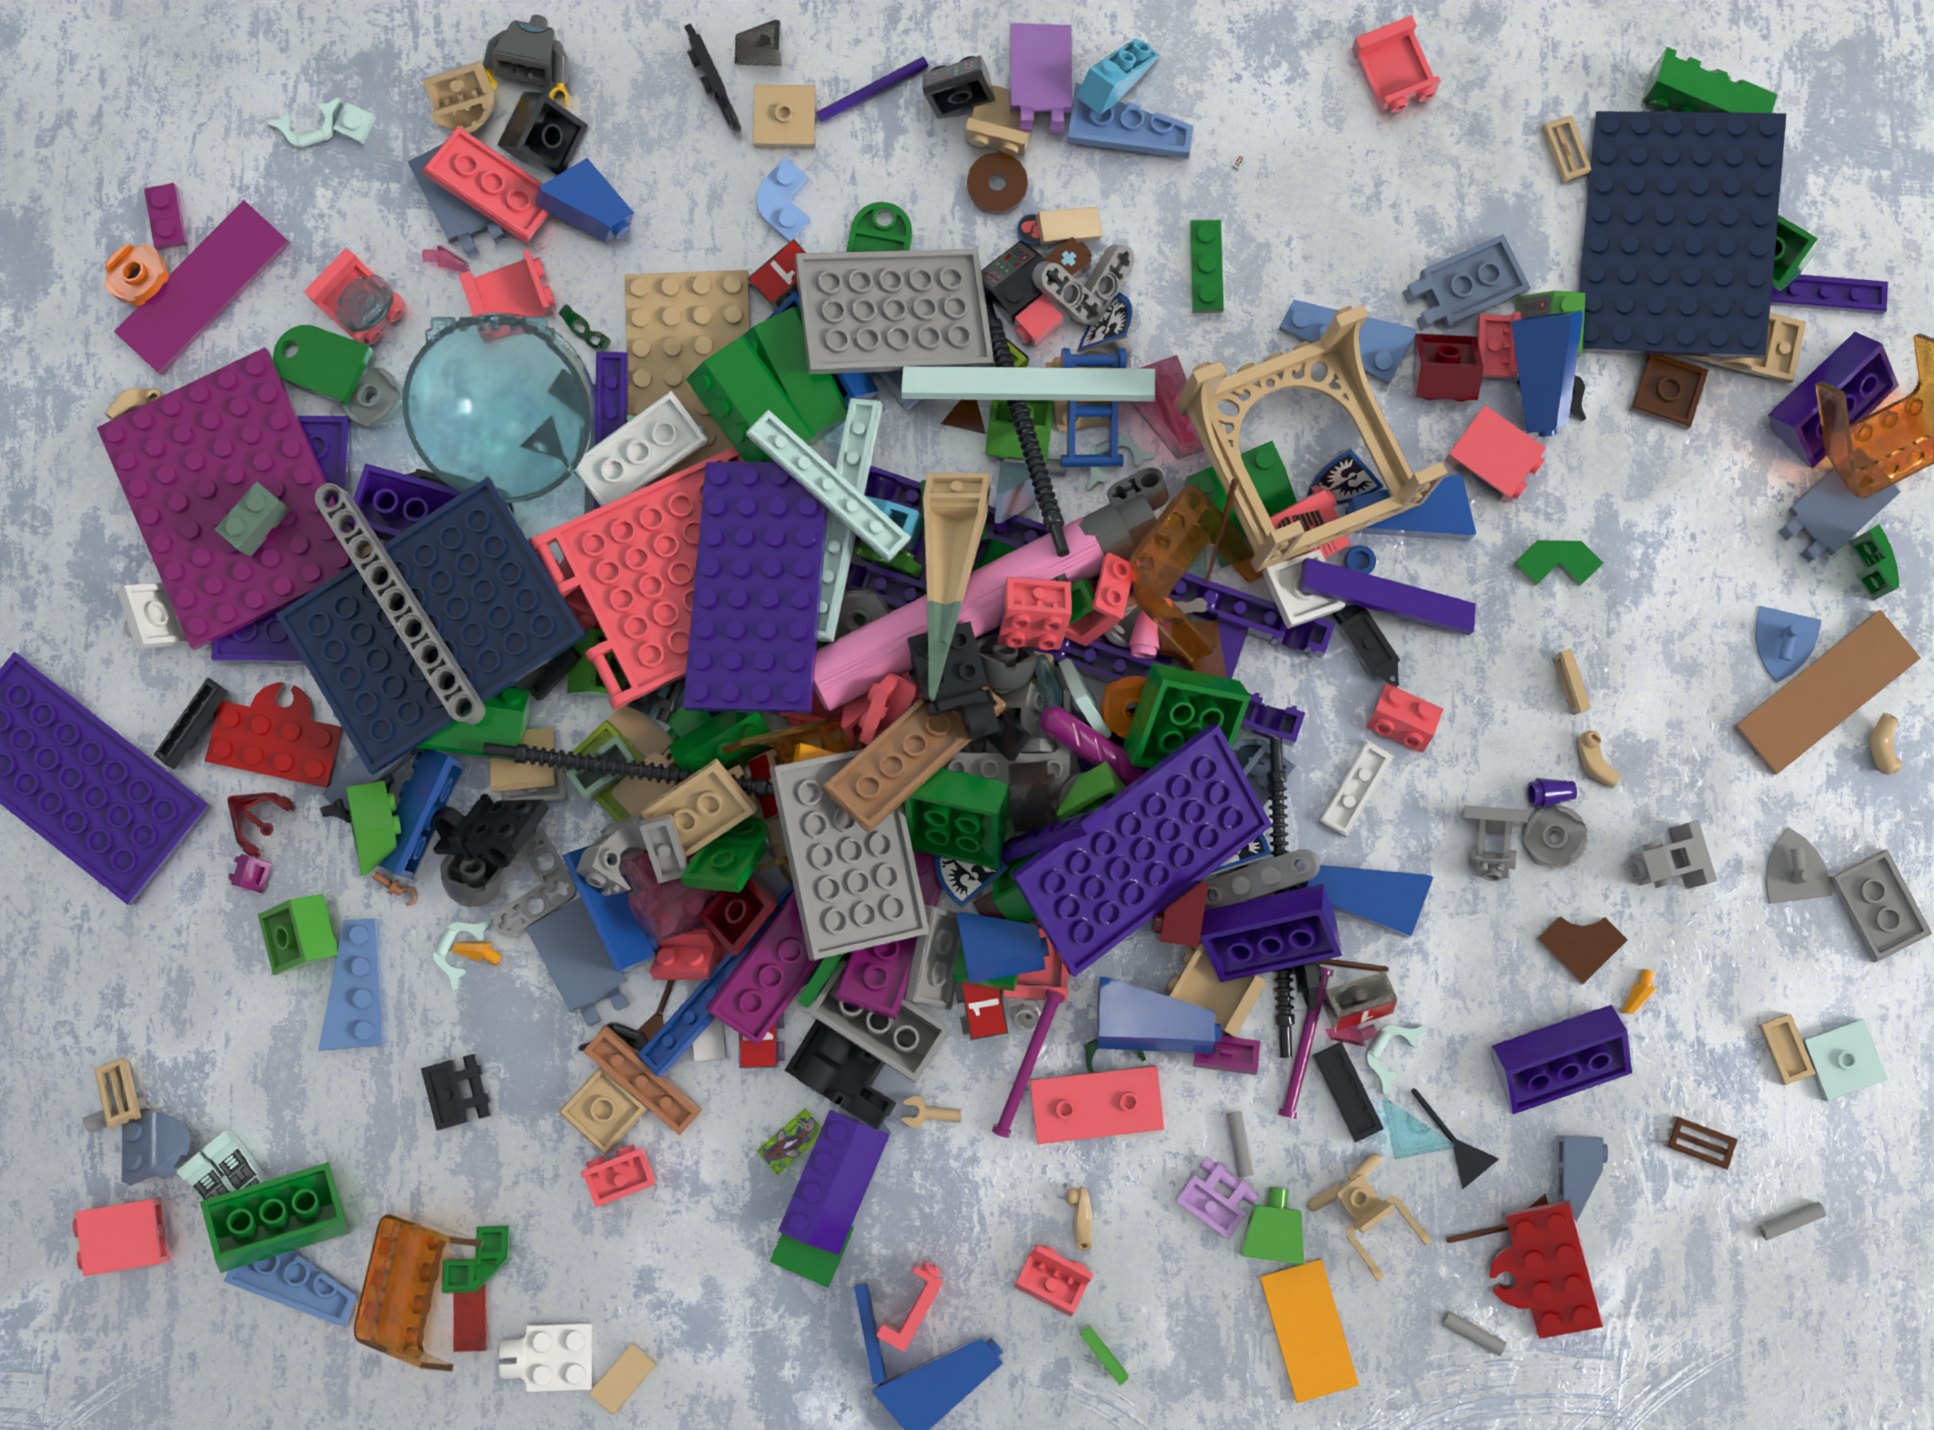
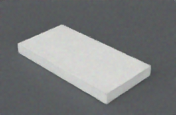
M670 391L574 460L570 465L602 507L651 485L709 443V441L673 392Z

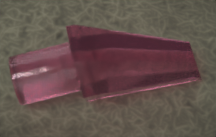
M438 245L437 250L423 249L422 251L423 262H438V267L463 273L470 271L467 261L443 245Z
M1375 1024L1359 1029L1358 1025L1336 1031L1337 1028L1325 1029L1331 1040L1363 1047L1366 1046V1040L1379 1036Z

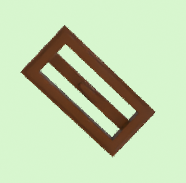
M1675 1116L1673 1120L1674 1125L1670 1129V1136L1666 1140L1665 1147L1728 1170L1738 1139ZM1681 1126L1729 1143L1728 1147L1725 1149L1680 1132ZM1677 1138L1724 1155L1723 1161L1677 1144Z

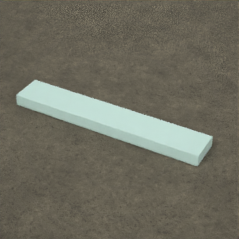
M767 410L746 431V436L888 563L910 541L911 537L771 411Z

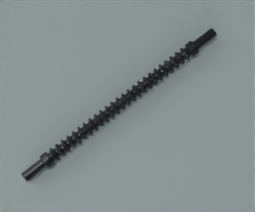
M985 294L996 367H1015L1012 354L1009 352L1010 347L1007 345L1008 340L1005 338L1006 334L1003 331L1002 321L996 316L990 296ZM1007 400V405L1010 407L1009 412L1012 414L1011 419L1014 421V427L1017 428L1016 434L1019 436L1020 448L1023 450V456L1026 458L1027 470L1030 472V479L1033 480L1034 493L1037 495L1036 499L1039 502V508L1042 510L1041 516L1044 517L1045 529L1051 533L1057 556L1065 557L1070 551L1062 528L1064 526V519L1060 513V508L1057 506L1058 500L1055 499V492L1052 491L1053 485L1050 483L1051 478L1048 476L1049 472L1046 469V463L1043 461L1044 456L1041 454L1042 449L1039 446V440L1036 439L1035 426L1032 424V418L1029 417L1028 404L1025 402L1026 400Z
M1270 739L1271 771L1267 773V780L1271 783L1268 791L1272 792V796H1269L1268 800L1272 801V805L1268 808L1272 810L1269 818L1273 820V823H1271L1273 832L1269 836L1273 837V841L1270 842V845L1274 848L1271 854L1277 857L1289 853L1285 848L1289 845V842L1285 841V837L1289 835L1288 832H1285V827L1289 826L1288 823H1285V818H1288V815L1284 813V810L1288 808L1287 805H1284V800L1288 799L1287 796H1284V791H1287V787H1284V782H1287V772L1283 771L1282 739ZM1288 887V888H1285V889L1276 891L1275 894H1279V893H1284V892L1290 891L1291 888ZM1290 968L1274 971L1278 975L1274 979V982L1278 983V987L1274 988V991L1278 992V996L1274 999L1278 1001V1005L1275 1006V1009L1278 1010V1014L1275 1015V1024L1279 1026L1280 1058H1292L1291 1025L1295 1024V1015L1291 1013L1294 1006L1290 1004V1001L1294 1000V997L1290 996V991L1294 990L1293 987H1290V982H1293V978L1289 976L1293 969Z
M485 742L483 747V755L510 758L520 764H526L527 761H530L531 765L539 762L540 766H544L547 763L549 768L557 765L558 769L566 766L567 770H571L572 767H575L577 772L583 768L585 773L593 770L594 774L602 771L603 775H607L610 772L613 777L619 773L621 778L629 775L630 779L638 776L639 780H643L646 777L648 782L656 779L657 783L665 780L666 784L674 781L675 785H678L699 771V769H695L692 772L689 767L683 771L681 766L673 769L672 765L664 768L662 763L656 767L653 762L646 765L645 761L637 764L636 760H632L631 763H628L626 758L622 762L617 757H614L613 760H610L609 756L601 759L600 755L592 758L590 753L586 757L583 756L582 752L574 755L573 751H569L568 754H565L563 749L559 753L554 748L547 751L546 747L538 750L537 746H533L530 749L527 744L509 746ZM731 774L732 778L743 791L747 792L748 796H751L752 793H755L756 797L766 798L767 795L775 796L773 784L769 782L768 778L759 777L757 780H754L753 776L745 779L744 775L736 778L735 774Z

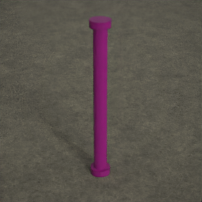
M1321 967L1322 980L1319 982L1320 987L1317 988L1316 1010H1307L1283 1109L1279 1108L1278 1115L1297 1119L1298 1113L1295 1111L1329 976H1333L1334 970Z
M1047 989L1045 996L1047 1000L999 1122L994 1124L992 1132L1001 1137L1009 1138L1011 1135L1010 1126L1058 1004L1064 1001L1065 995L1055 990Z

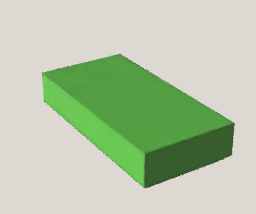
M1086 1324L1078 1330L1081 1337L1117 1383L1121 1386L1129 1379L1128 1373L1090 1324Z

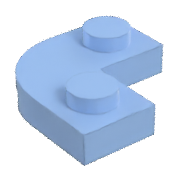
M784 157L760 184L757 192V206L762 219L790 244L811 222L810 218L790 201L809 179L804 172Z

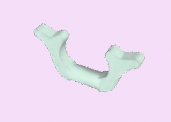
M335 98L328 104L319 103L318 108L325 117L323 126L320 129L302 135L292 133L291 118L288 114L283 115L281 119H269L267 124L270 128L282 132L293 147L301 149L321 141H327L334 134L335 114L342 105V102L339 98Z
M1118 435V448L1125 447L1129 449L1133 456V465L1135 467H1138L1144 460H1153L1156 454L1154 452L1141 449L1129 436ZM1109 439L1095 445L1090 450L1089 455L1109 453ZM1089 467L1090 478L1085 487L1087 491H1090L1097 483H1106L1107 476L1100 471L1099 467Z
M487 919L478 924L457 921L450 923L445 928L434 949L433 958L435 963L449 977L453 991L458 990L459 979L466 974V969L455 968L446 960L447 952L456 935L461 931H467L473 934L478 941H483L484 931L492 925V920Z
M1397 1025L1383 1026L1370 1048L1366 1051V1063L1379 1078L1383 1094H1388L1391 1081L1398 1078L1397 1073L1386 1071L1379 1064V1056L1387 1042L1394 1035H1400L1408 1041L1410 1046L1415 1047L1418 1044V1036L1427 1029L1425 1025L1411 1029Z

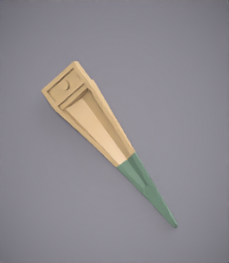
M927 473L923 502L927 576L929 698L932 702L936 697L987 518L991 487L990 473Z

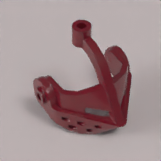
M275 792L228 797L227 803L236 842L243 848L242 851L251 857L259 858L261 856L258 852L260 849L244 836L242 829L244 816L257 825L264 836L271 835L274 830L271 823L262 822L248 809L260 802L270 800L287 812L289 810L295 811L297 807L292 804L293 801L284 795L282 797Z

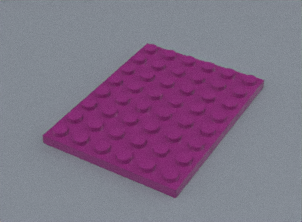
M265 347L96 427L191 649L197 650L293 604L354 564L316 505V491L327 482L271 354ZM258 482L292 510L276 528H272L265 536L266 540L249 557L237 550L214 529L250 488ZM333 496L331 497V499H330V501H329V506H330V507H333V506L336 505V502H335Z

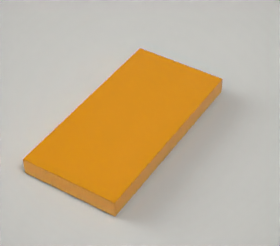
M1319 1258L1305 1262L1303 1265L1298 1264L1260 1275L1259 1278L1296 1403L1359 1386L1322 1259Z

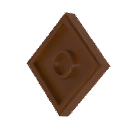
M1647 354L1629 410L1689 429L1692 425L1709 370L1666 355Z

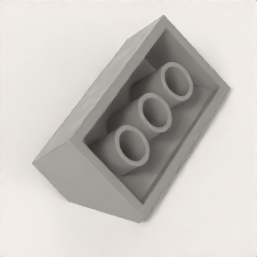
M842 959L807 1013L916 1083L951 1028L904 998L896 1020L836 1000L835 995L847 965V961Z

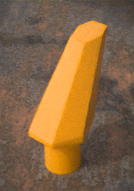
M491 941L457 942L451 950L453 953L476 960L477 962L485 959L494 966H497L503 956L490 948Z
M1642 969L1640 983H1634L1633 989L1621 1012L1622 1014H1634L1657 991V988L1652 986L1655 971Z

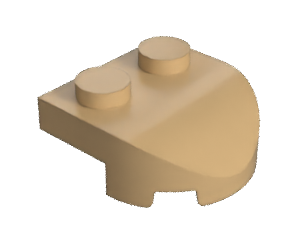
M481 60L423 79L434 108L430 113L439 126H445L452 131L459 126L467 133H471L481 127L489 118L494 106V93Z

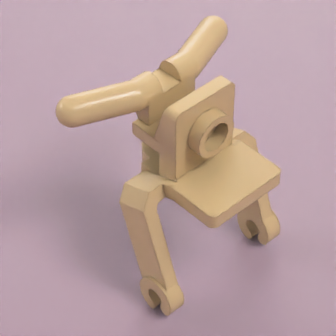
M1372 1153L1354 1171L1347 1175V1182L1343 1185L1338 1182L1310 1199L1307 1207L1310 1211L1315 1212L1339 1198L1342 1203L1341 1205L1354 1219V1223L1346 1229V1238L1378 1282L1385 1276L1353 1234L1354 1231L1358 1230L1361 1233H1365L1394 1211L1391 1205L1393 1204L1425 1246L1433 1240L1424 1228L1419 1226L1399 1198L1389 1196L1381 1202L1366 1181L1365 1177L1381 1163V1156L1377 1153Z

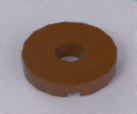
M1001 152L986 154L977 159L969 170L967 177L968 193L974 205L984 212L997 215L1012 211L1021 204L1026 196L1028 188L1026 170L1020 161L1009 154ZM993 177H1001L1005 180L1006 186L1002 190H993L989 186V181Z

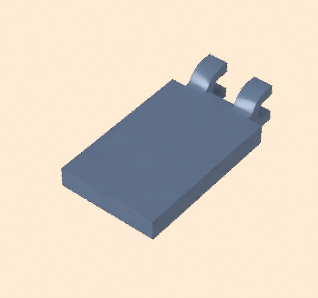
M441 144L408 161V164L450 244L459 240L468 258H471L480 253L471 234L487 227L496 245L507 238L501 226L422 174L423 168L443 145Z
M1504 234L1422 269L1420 272L1422 280L1409 284L1407 290L1403 291V295L1407 303L1426 295L1432 308L1420 314L1421 317L1416 319L1422 331L1441 320L1444 321L1446 328L1527 293L1531 287Z
M1857 446L1788 509L1794 517L1778 532L1787 541L1804 528L1815 540L1800 553L1802 558L1807 563H1810L1825 550L1830 555L1836 553L1901 491Z
M582 897L525 928L568 1009L572 1012L579 1008L587 1026H593L602 1021L593 1004L609 996L615 1010L620 1011L630 1005L619 986L628 980L623 973L616 972Z

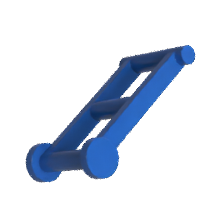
M1062 348L1060 366L1061 368H1126L1127 354L1125 348H1117L1116 354H1071L1069 348ZM1067 400L1066 455H1061L1060 457L1061 467H1123V454H1118L1119 401H1110V404L1076 405V401ZM1076 417H1110L1109 454L1075 455Z

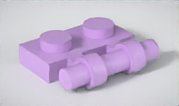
M1206 1156L1199 1166L1209 1173L1206 1180L1203 1182L1193 1174L1175 1201L1229 1239L1247 1214L1237 1204L1243 1198L1252 1205L1259 1194L1249 1187L1250 1183L1243 1178L1239 1180L1226 1171L1227 1167L1219 1161L1215 1163ZM1218 1181L1232 1190L1228 1199L1213 1189Z

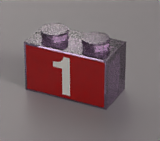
M785 1011L758 1046L739 1033V1068L780 1067V1061H785V1042H779V1029H785Z

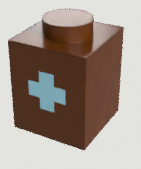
M1072 236L1044 259L1061 265L1075 279H1078L1091 268L1092 260L1090 257H1092V254L1083 242L1077 243Z

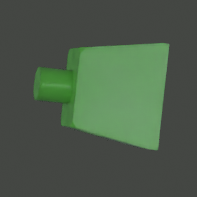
M1270 1187L1268 1205L1253 1204L1239 1250L1241 1256L1303 1265L1302 1214L1299 1210L1287 1208L1289 1189Z

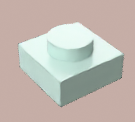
M346 102L333 130L335 133L363 145L376 121V117L374 114Z

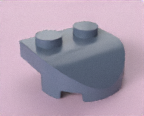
M1257 738L1239 740L1234 743L1232 751L1262 807H1264L1269 801L1268 797L1272 796V792L1268 791L1271 783L1267 780V773L1271 771L1270 744ZM1283 757V771L1287 772L1288 777L1295 768V765Z
M150 1112L142 1115L140 1119H133L127 1124H122V1182L131 1186L155 1175L163 1179L173 1175L177 1171L174 1167L181 1155L186 1156L189 1151L190 1133L188 1128L177 1119L161 1112Z

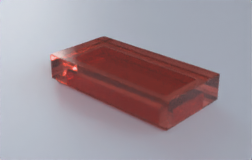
M485 1284L477 1293L453 1294V1352L488 1350V1284Z

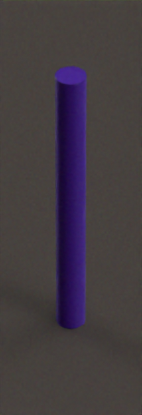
M922 56L817 111L816 115L819 121L823 123L928 68V63L925 57Z

